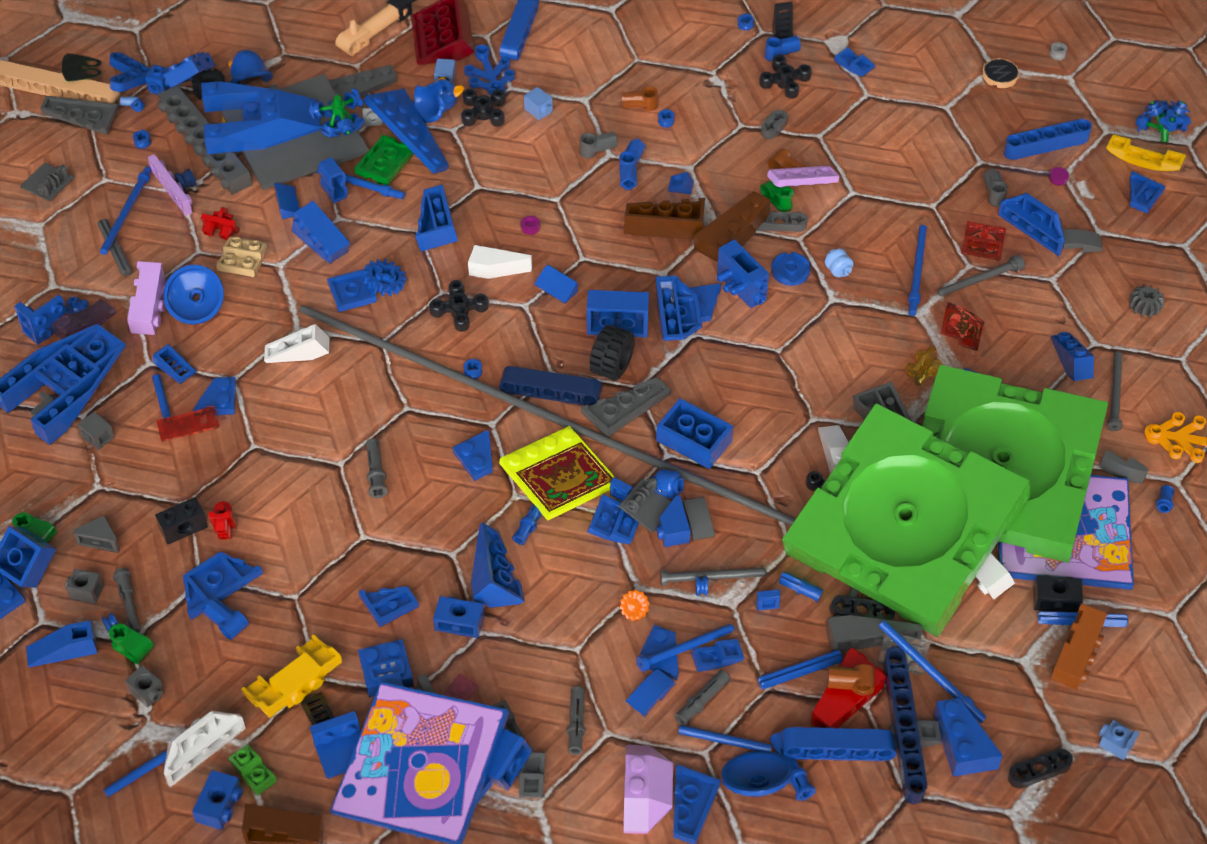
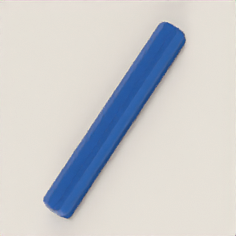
M1039 611L1037 619L1039 624L1072 625L1078 612ZM1107 613L1103 626L1126 627L1128 617L1126 614Z
M834 650L759 676L758 685L764 690L839 664L843 661V655L840 650Z

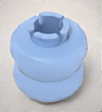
M833 249L826 255L825 266L835 277H845L852 271L853 260L843 249Z

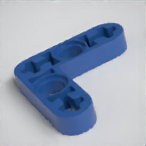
M114 52L110 54L109 64L123 72L111 77V90L124 92L147 83L145 76L151 68L123 53Z

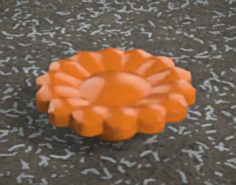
M629 590L620 599L621 604L619 608L621 609V614L625 615L626 619H631V621L641 620L642 617L646 616V612L649 611L648 606L650 603L647 601L648 597L642 591Z

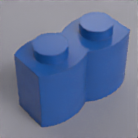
M331 157L319 162L320 185L332 202L336 203L347 198L346 175L336 161Z

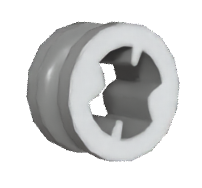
M1059 42L1052 44L1050 57L1055 60L1064 59L1067 46Z

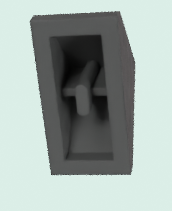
M104 516L84 524L73 531L77 545L115 553L120 551L117 539Z

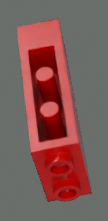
M853 647L848 651L839 667L854 668L861 664L872 666L875 671L874 692L870 695H859L851 689L828 688L827 686L812 712L811 724L815 728H840L884 688L886 681L884 672L879 667L871 664L863 653L857 652Z

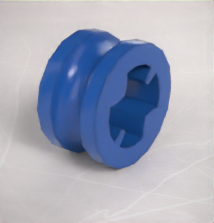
M742 14L738 17V27L741 30H751L753 28L754 18L752 15Z
M669 109L661 110L658 113V124L665 128L673 126L674 112Z
M140 130L133 134L134 144L137 148L144 149L151 145L149 132Z
M476 359L467 360L464 363V375L473 379L481 377V362Z
M696 576V596H699L701 593L708 596L707 576L703 578Z
M110 613L107 618H101L108 633L113 625L118 624L113 613Z

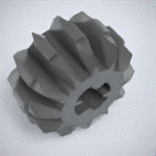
M1143 284L1141 287H1136L1129 298L1130 309H1134V314H1141V317L1147 315L1149 318L1153 315L1157 316L1164 306V294L1159 292V288L1153 289L1152 285L1146 287Z

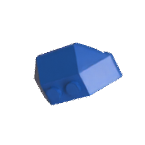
M1028 193L1001 201L998 216L1057 256L1061 255L1065 240L1062 221L1057 212Z
M676 275L656 277L657 311L661 339L664 341L686 339L702 328L698 295L681 282Z

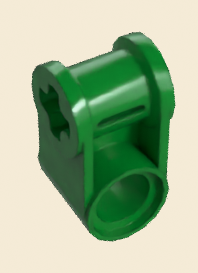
M771 180L760 186L762 195L770 199V203L777 210L788 212L793 208L791 198L794 196V191L789 186L777 187Z
M25 512L16 514L12 519L14 527H24L47 543L57 533L56 528L49 522L42 521Z
M124 624L113 625L109 630L113 649L135 664H140L154 647L149 638L137 633Z

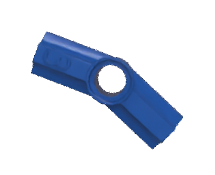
M636 138L629 142L626 150L619 157L620 186L625 190H632L634 187H637L636 166L646 148V145Z

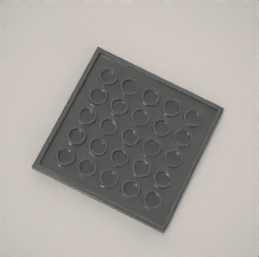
M325 74L278 89L322 101L324 106H329V101H334L333 97L336 95ZM242 109L221 111L226 123L243 121ZM322 116L320 125L324 124L325 121H331V118ZM320 128L319 131L266 149L242 151L262 190L274 187V183L282 184L318 171L319 162L332 157L339 164L367 154L368 148L358 130L348 135L340 133L338 137H327L321 132L322 128Z

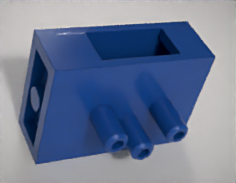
M735 239L720 247L717 280L726 283L723 286V290L726 293L730 292L734 296L737 294L750 308L763 304L767 300L769 273Z

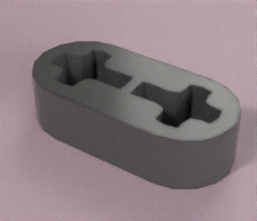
M782 110L772 112L761 125V135L766 139L775 138L787 125L788 114Z

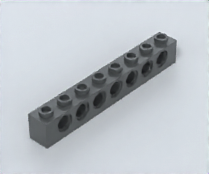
M178 85L158 94V107L160 111L166 113L169 122L175 124L178 133L184 135L186 143L193 146L195 154L202 157L204 165L210 167L213 176L219 178L224 189H228L233 195L252 186L250 172L233 152L207 154L204 125L209 123Z

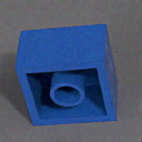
M8 526L0 542V573L21 587L37 588L57 548L24 527Z

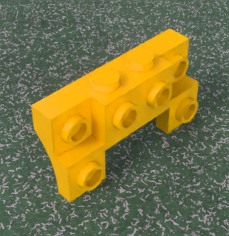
M313 634L311 640L301 647H296V651L300 656L269 679L270 684L259 675L254 683L247 688H241V691L256 708L259 707L270 718L283 707L291 708L294 704H299L303 701L305 696L311 691L319 689L323 682H325L324 676L342 663L341 655L333 647L324 644Z

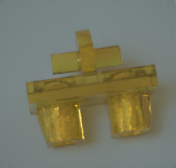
M930 346L927 351L918 350L915 354L917 364L908 363L905 367L906 375L914 378L915 384L918 386H922L928 377L937 375L941 361L935 356L936 347Z

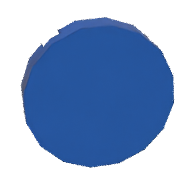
M785 252L774 258L771 273L773 278L779 283L794 286L802 284L808 279L811 267L809 260L803 255L796 252H791V254H786Z

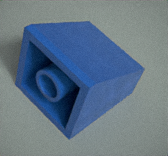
M506 729L502 732L487 777L506 791H509L533 752L526 740Z

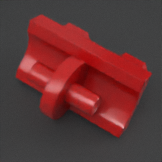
M222 207L219 212L214 211L213 216L204 213L201 215V220L203 221L202 232L204 235L212 237L215 230L220 229L219 237L228 240L234 233H239L240 228L236 226L233 215L228 214V208Z
M226 501L218 502L215 504L213 512H209V520L219 540L232 539V529H237V522L232 514V506Z

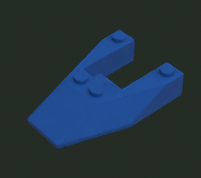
M222 81L201 83L205 112L242 109L243 121L204 125L207 154L266 149L320 130V119H313L309 112L310 102L312 100L315 102L316 99L275 89Z
M95 324L36 350L0 378V408L9 413L43 385H47L60 396L30 420L35 434L51 445L69 429L125 349L126 344L99 324Z

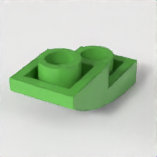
M248 744L228 757L240 776L257 795L277 782L275 775L262 763L259 755Z

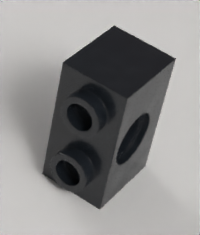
M196 497L155 514L159 530L167 545L208 528L205 514Z
M1037 575L1033 586L1034 610L1078 612L1081 603H1083L1082 579Z

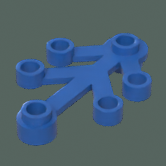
M478 45L475 48V56L482 62L485 71L477 69L473 65H466L464 67V74L467 77H471L469 78V87L472 89L480 87L488 90L490 96L496 89L506 92L505 85L507 82L515 79V72L508 69L510 67V60L506 57L501 58L493 70L488 59L490 56L489 47ZM505 70L504 76L498 81L496 78ZM478 77L489 80L490 83L481 81Z

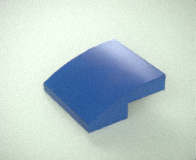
M602 495L587 532L610 541L631 544L639 522L619 507L621 502Z

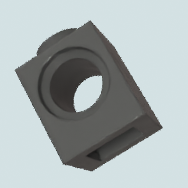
M95 412L85 417L78 424L82 438L97 450L115 438L111 425Z
M74 569L71 577L67 578L65 587L70 599L96 604L104 585L100 574Z
M143 666L139 667L125 680L129 693L147 708L159 701L165 693L161 680Z

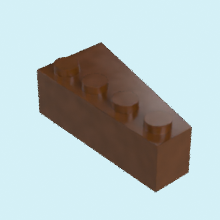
M755 191L750 193L693 235L694 250L718 262L719 248L735 239L743 247L769 216L770 199Z
M698 198V201L690 202L689 199H681V203H670V200L662 201L659 204H653L652 202L627 203L624 234L693 240V235L703 229L705 198Z

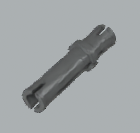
M723 670L718 671L694 697L691 696L687 699V704L674 715L676 721L685 726L696 714L701 713L704 709L703 707L730 682L729 675Z
M573 687L570 691V721L567 727V734L569 735L568 753L579 755L583 751L582 743L583 736L585 735V727L583 726L585 689Z

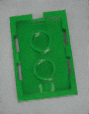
M382 135L354 168L355 174L365 177V180L372 178L379 185L381 183L389 185L414 153L403 142L400 144L396 142V139Z

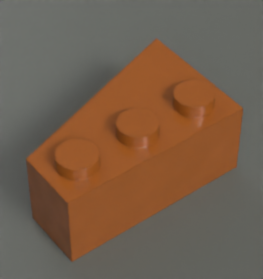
M1081 603L1076 619L1070 629L1071 631L1054 667L1051 680L1074 690H1077L1080 682L1085 683L1089 671L1086 670L1087 664L1092 666L1097 654L1093 650L1095 647L1100 648L1104 638L1100 633L1107 613Z

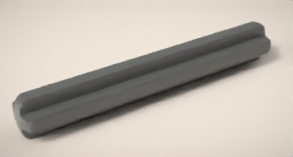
M103 219L99 220L97 224L105 240L111 230V226L108 220ZM115 238L109 250L122 276L126 277L132 274V270Z

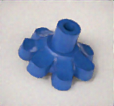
M70 297L66 301L65 306L68 317L72 318L75 315L76 319H81V313L87 314L89 312L87 308L88 302L80 298Z

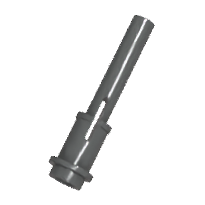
M119 568L114 572L113 579L117 582L119 596L123 598L130 628L139 633L141 630L132 599L134 591L130 582L131 573L126 568Z

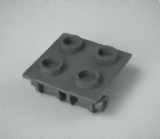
M44 163L20 185V188L50 202L74 179V176L67 173L68 168L65 165H59L55 168Z
M641 479L619 507L650 532L654 533L656 527L659 526L660 516L672 501L654 491L657 487L656 479Z

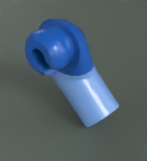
M120 97L121 106H130L136 112H141L144 109V103L138 97Z

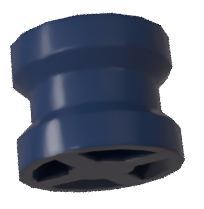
M189 168L184 170L183 173L174 174L176 183L179 182L183 191L189 186H196V180Z

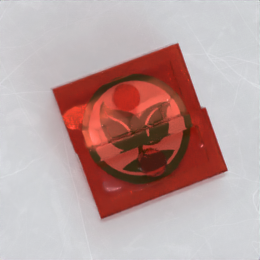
M967 221L961 254L1000 261L1006 228Z
M948 302L941 335L959 339L958 346L978 351L985 322L969 310Z

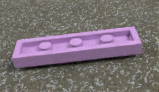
M155 154L148 156L152 173L185 216L191 214V205L193 203L190 196L184 194L181 184L175 182L172 172L166 170L162 160H158Z
M830 166L770 169L767 177L777 187L836 183L840 177Z

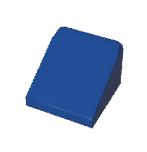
M688 172L671 176L668 191L691 194L694 181Z

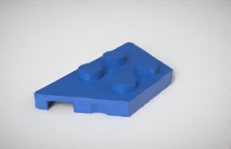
M219 552L184 574L183 581L190 620L202 614L206 603L211 599L222 601L262 575V568L257 565L252 567L245 564L244 560L232 558L228 554Z

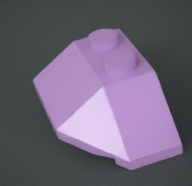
M626 745L624 833L648 834L672 809L673 762L651 746Z

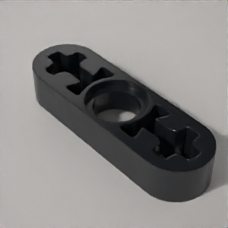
M838 595L829 605V611L833 616L853 615L883 620H892L895 616L894 610L875 600ZM838 603H840L841 607L844 608L843 611L840 610L839 606H837ZM857 606H864L868 614H860L857 611ZM881 610H884V613L887 615L886 617H883V613L880 612Z
M1056 749L1015 764L1009 771L1008 781L1013 787L1021 789L1069 771L1073 762V756L1066 749ZM1058 757L1061 760H1066L1065 764H1063L1062 762L1056 763ZM1034 765H1044L1047 769V772H1037L1034 769ZM1015 774L1024 775L1023 780L1020 777H1015Z

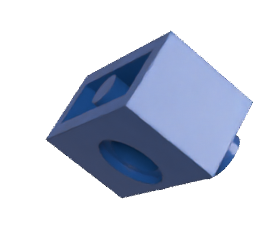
M440 596L433 618L434 630L479 638L485 617L484 604L474 600L465 601L455 597Z
M211 770L192 810L196 823L223 830L225 823L231 820L232 808L235 802H238L242 796L243 789L238 777ZM218 799H224L219 803H215V801Z

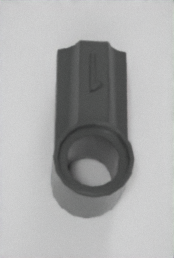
M609 132L596 136L592 133L583 134L580 137V155L584 158H592L596 155V152L616 148L617 139L615 133Z
M995 168L988 169L987 172L983 173V180L989 194L988 202L992 206L1000 207L1001 201L1006 199L1008 186L1003 182L999 171Z

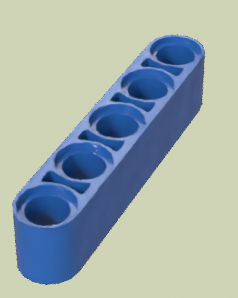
M518 0L501 43L500 58L506 57L511 60H519L536 16L539 0Z
M1078 119L1009 135L1006 139L1003 154L1008 159L1016 160L1085 144L1088 142L1092 123L1087 119Z
M790 727L781 732L783 754L788 759L888 761L896 756L893 733L890 730Z

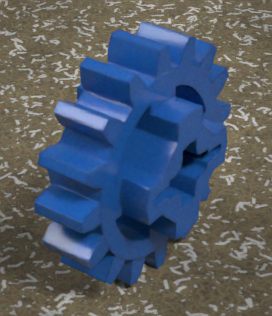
M377 259L376 263L371 260L369 265L366 264L362 275V278H364L363 283L368 284V289L373 288L375 294L379 291L382 296L385 293L392 296L393 292L399 294V291L403 290L406 282V277H404L405 271H400L401 266L395 267V262L388 263L387 259L384 262Z

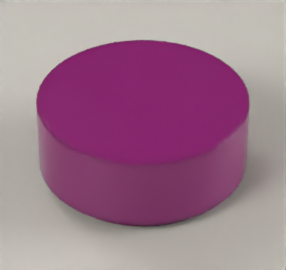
M1061 167L1051 169L1049 174L1050 182L1055 185H1064L1069 178L1068 171Z
M534 216L524 217L521 220L522 232L528 235L536 234L540 230L539 219Z

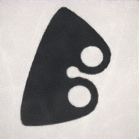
M67 53L62 60L63 77L66 81L70 82L99 76L102 73L101 70L96 68L83 69L81 67H97L101 65V61L83 55ZM96 61L97 64L87 65L85 62ZM95 70L97 71V73L87 74L86 71Z

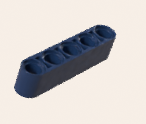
M508 366L503 370L499 388L508 394L592 406L597 404L602 384L600 381L591 378Z

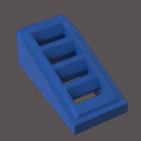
M169 344L153 354L152 362L179 384L196 373V370ZM173 361L176 362L171 367L169 366ZM179 365L181 366L180 369L174 371V369L177 368ZM184 370L187 371L183 376L179 375Z

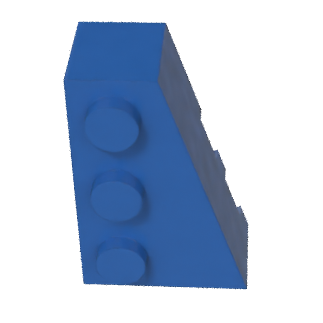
M443 185L424 189L421 216L418 219L419 227L415 236L421 252L458 241Z
M314 201L294 212L291 231L319 254L322 259L331 264L348 253L350 242Z
M961 699L937 701L933 716L935 721L939 723L941 741L953 777L999 769L1003 755Z

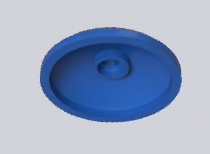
M201 265L184 266L175 271L167 280L163 294L164 303L168 312L178 321L189 325L202 324L211 320L221 309L224 301L223 284L220 278L207 267ZM199 294L200 299L195 301L194 296Z
M768 751L748 752L734 757L724 765L721 773L722 781L729 790L736 794L747 797L767 796L782 790L791 781L793 766L786 757L778 753Z

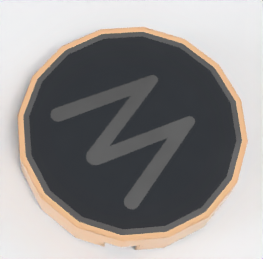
M992 59L984 65L982 76L991 86L994 84L998 88H1007L1017 82L1019 69L1013 62L1007 59Z

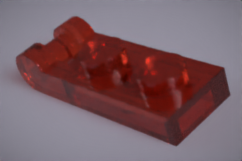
M210 406L201 410L156 420L161 441H169L219 428V422L215 419L214 415L216 414L215 407ZM206 417L207 423L201 424L200 418Z

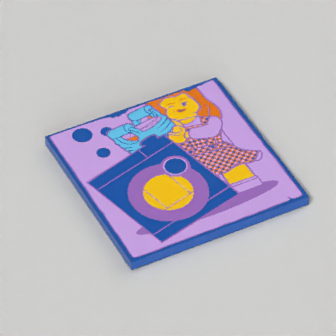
M1091 475L1069 563L1027 553L1024 547L999 541L998 561L1013 579L1035 581L1037 575L1073 577L1082 579V585L1132 590L1134 579L1128 478Z
M380 682L330 813L335 816L446 844H463L509 716L508 710Z

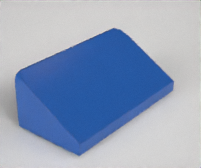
M274 183L282 219L294 217V212L299 210L295 188L289 185Z
M549 265L544 267L534 283L535 286L565 304L578 292V283Z

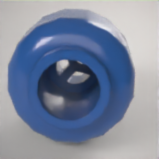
M661 469L652 476L657 481V487L654 490L656 493L671 499L682 493L684 479L679 472Z

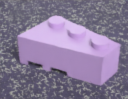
M138 261L139 279H134V286H137L135 297H131L127 321L131 333L155 335L157 327H160L161 312L165 311L163 294L166 279L162 263Z

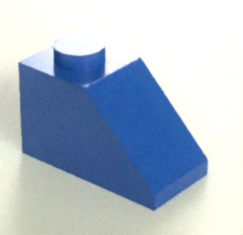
M680 495L675 496L660 516L659 526L656 527L657 537L662 539L664 547L690 543V527Z

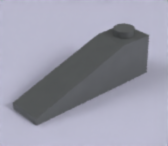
M836 615L828 618L826 632L831 651L840 650L844 652L849 651L852 647L857 650L896 643L878 627L883 619L853 615ZM885 620L908 642L921 639L923 631L921 624Z

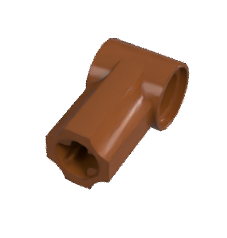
M647 86L642 91L622 92L623 108L643 107L644 110L654 111L659 105L657 89L653 86Z
M781 148L768 160L770 169L807 167L793 159L791 153L784 148Z
M866 664L857 665L854 668L829 666L828 688L851 689L859 695H870L874 692V668Z

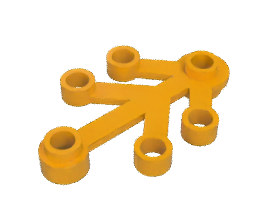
M1181 412L1173 413L1171 419L1161 425L1150 424L1145 428L1144 435L1146 440L1152 444L1159 443L1169 452L1171 458H1181L1184 450L1193 462L1200 463L1203 461L1204 451L1194 448L1191 444L1207 446V437L1189 435L1196 430L1204 428L1206 419L1203 416H1195L1192 423L1176 432L1168 430L1183 424L1185 416ZM1169 440L1175 441L1178 445H1172Z

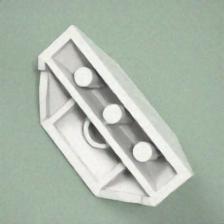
M211 711L202 718L196 719L182 733L176 734L172 741L168 743L164 767L167 784L170 787L245 730L243 717L240 714Z

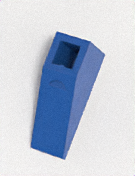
M1060 332L1058 335H1052L1051 340L1066 374L1073 381L1093 378L1094 355L1069 332Z
M90 620L66 625L26 647L28 667L98 654L96 634Z

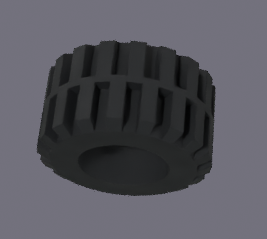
M607 324L600 331L594 342L590 355V371L614 381L619 379L630 363L635 344L634 334Z

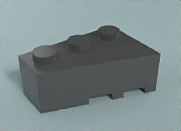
M892 382L853 395L854 410L864 420L877 403L912 421Z

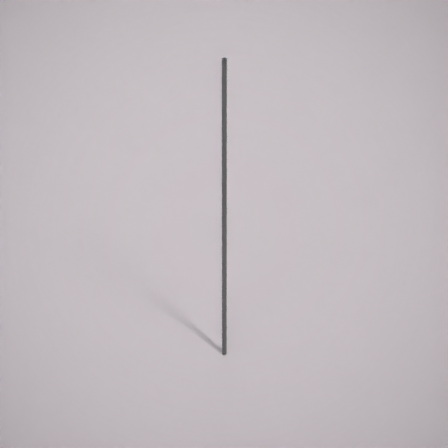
M302 305L299 309V312L562 427L570 426L576 433L654 467L679 472L684 480L790 526L796 520V518L309 307Z

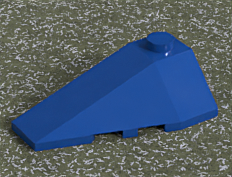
M482 522L479 525L471 580L473 599L489 608L522 604L524 602L522 585L520 580H515L512 572L515 569L513 564L509 563L505 557L507 550L498 531Z

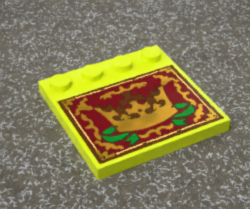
M570 426L501 457L499 462L547 521L610 491V482L614 478L613 474Z

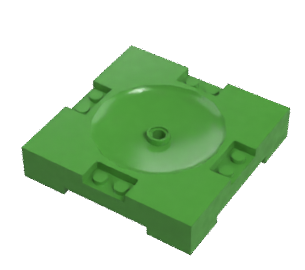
M939 365L922 427L932 431L933 436L968 454L972 451L1030 480V497L1008 531L1005 530L999 542L1024 547L1027 553L1067 563L1070 562L1108 402L1044 388L1043 392L1003 384L1002 378ZM904 517V518H902V519H903V520H908V519H910L911 517Z
M876 403L841 453V460L821 489H816L783 537V545L786 554L821 574L825 572L898 612L899 617L908 622L921 624L923 630L938 638L957 610L962 596L1005 530L1008 531L1029 499L1030 480L972 451L968 454L933 436L932 431ZM904 517H911V518L908 519V520H903V519H902V518H904Z

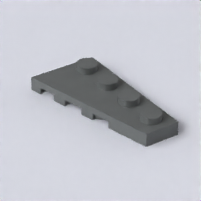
M392 65L328 81L336 95H340L341 100L344 101V94L347 91L351 92L355 88L363 98L372 90L378 91L396 83L397 76Z
M46 96L40 107L41 113L105 135H108L119 110L118 105L114 103Z
M656 377L633 386V389L630 391L618 392L614 397L607 400L605 398L597 401V404L588 407V405L581 407V413L603 434L610 437L671 394V389Z

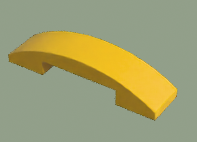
M1114 134L1106 148L1112 154L1128 163L1158 171L1180 170L1186 158V154L1167 150L1166 154H1161L1131 145V139Z

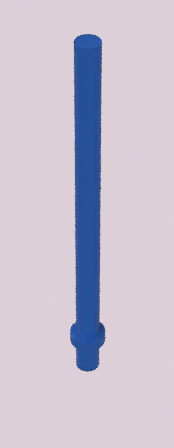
M146 166L143 172L139 173L137 183L100 249L101 254L106 255L144 184L148 183L149 175L152 172L150 167Z

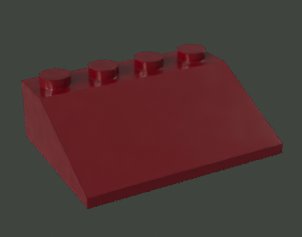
M439 0L411 15L418 65L434 64L437 62V59L459 61L474 53L468 6L464 0Z

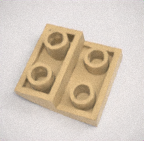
M230 236L223 246V255L216 264L217 271L255 277L263 261L267 243Z

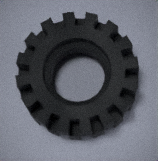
M210 68L207 71L195 74L191 79L195 96L200 100L202 99L201 83L225 82L224 74L215 68L213 71Z

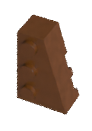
M245 803L242 833L246 844H322L324 831L322 816Z

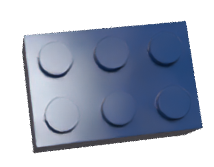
M588 290L587 335H598L607 324H611L632 332L634 337H647L649 292Z
M679 398L657 425L656 441L710 469L732 442L733 425Z

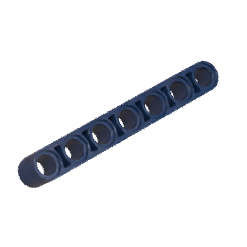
M891 647L885 654L883 670L886 675L885 683L896 741L902 791L907 802L918 804L924 799L927 790V778L907 657L903 649ZM895 659L899 663H893L890 660ZM893 680H899L902 684H897ZM896 701H903L906 705H900ZM900 722H906L910 726H903ZM903 743H909L913 748H907ZM907 765H913L917 769L911 770L907 767ZM910 787H917L920 792H914Z

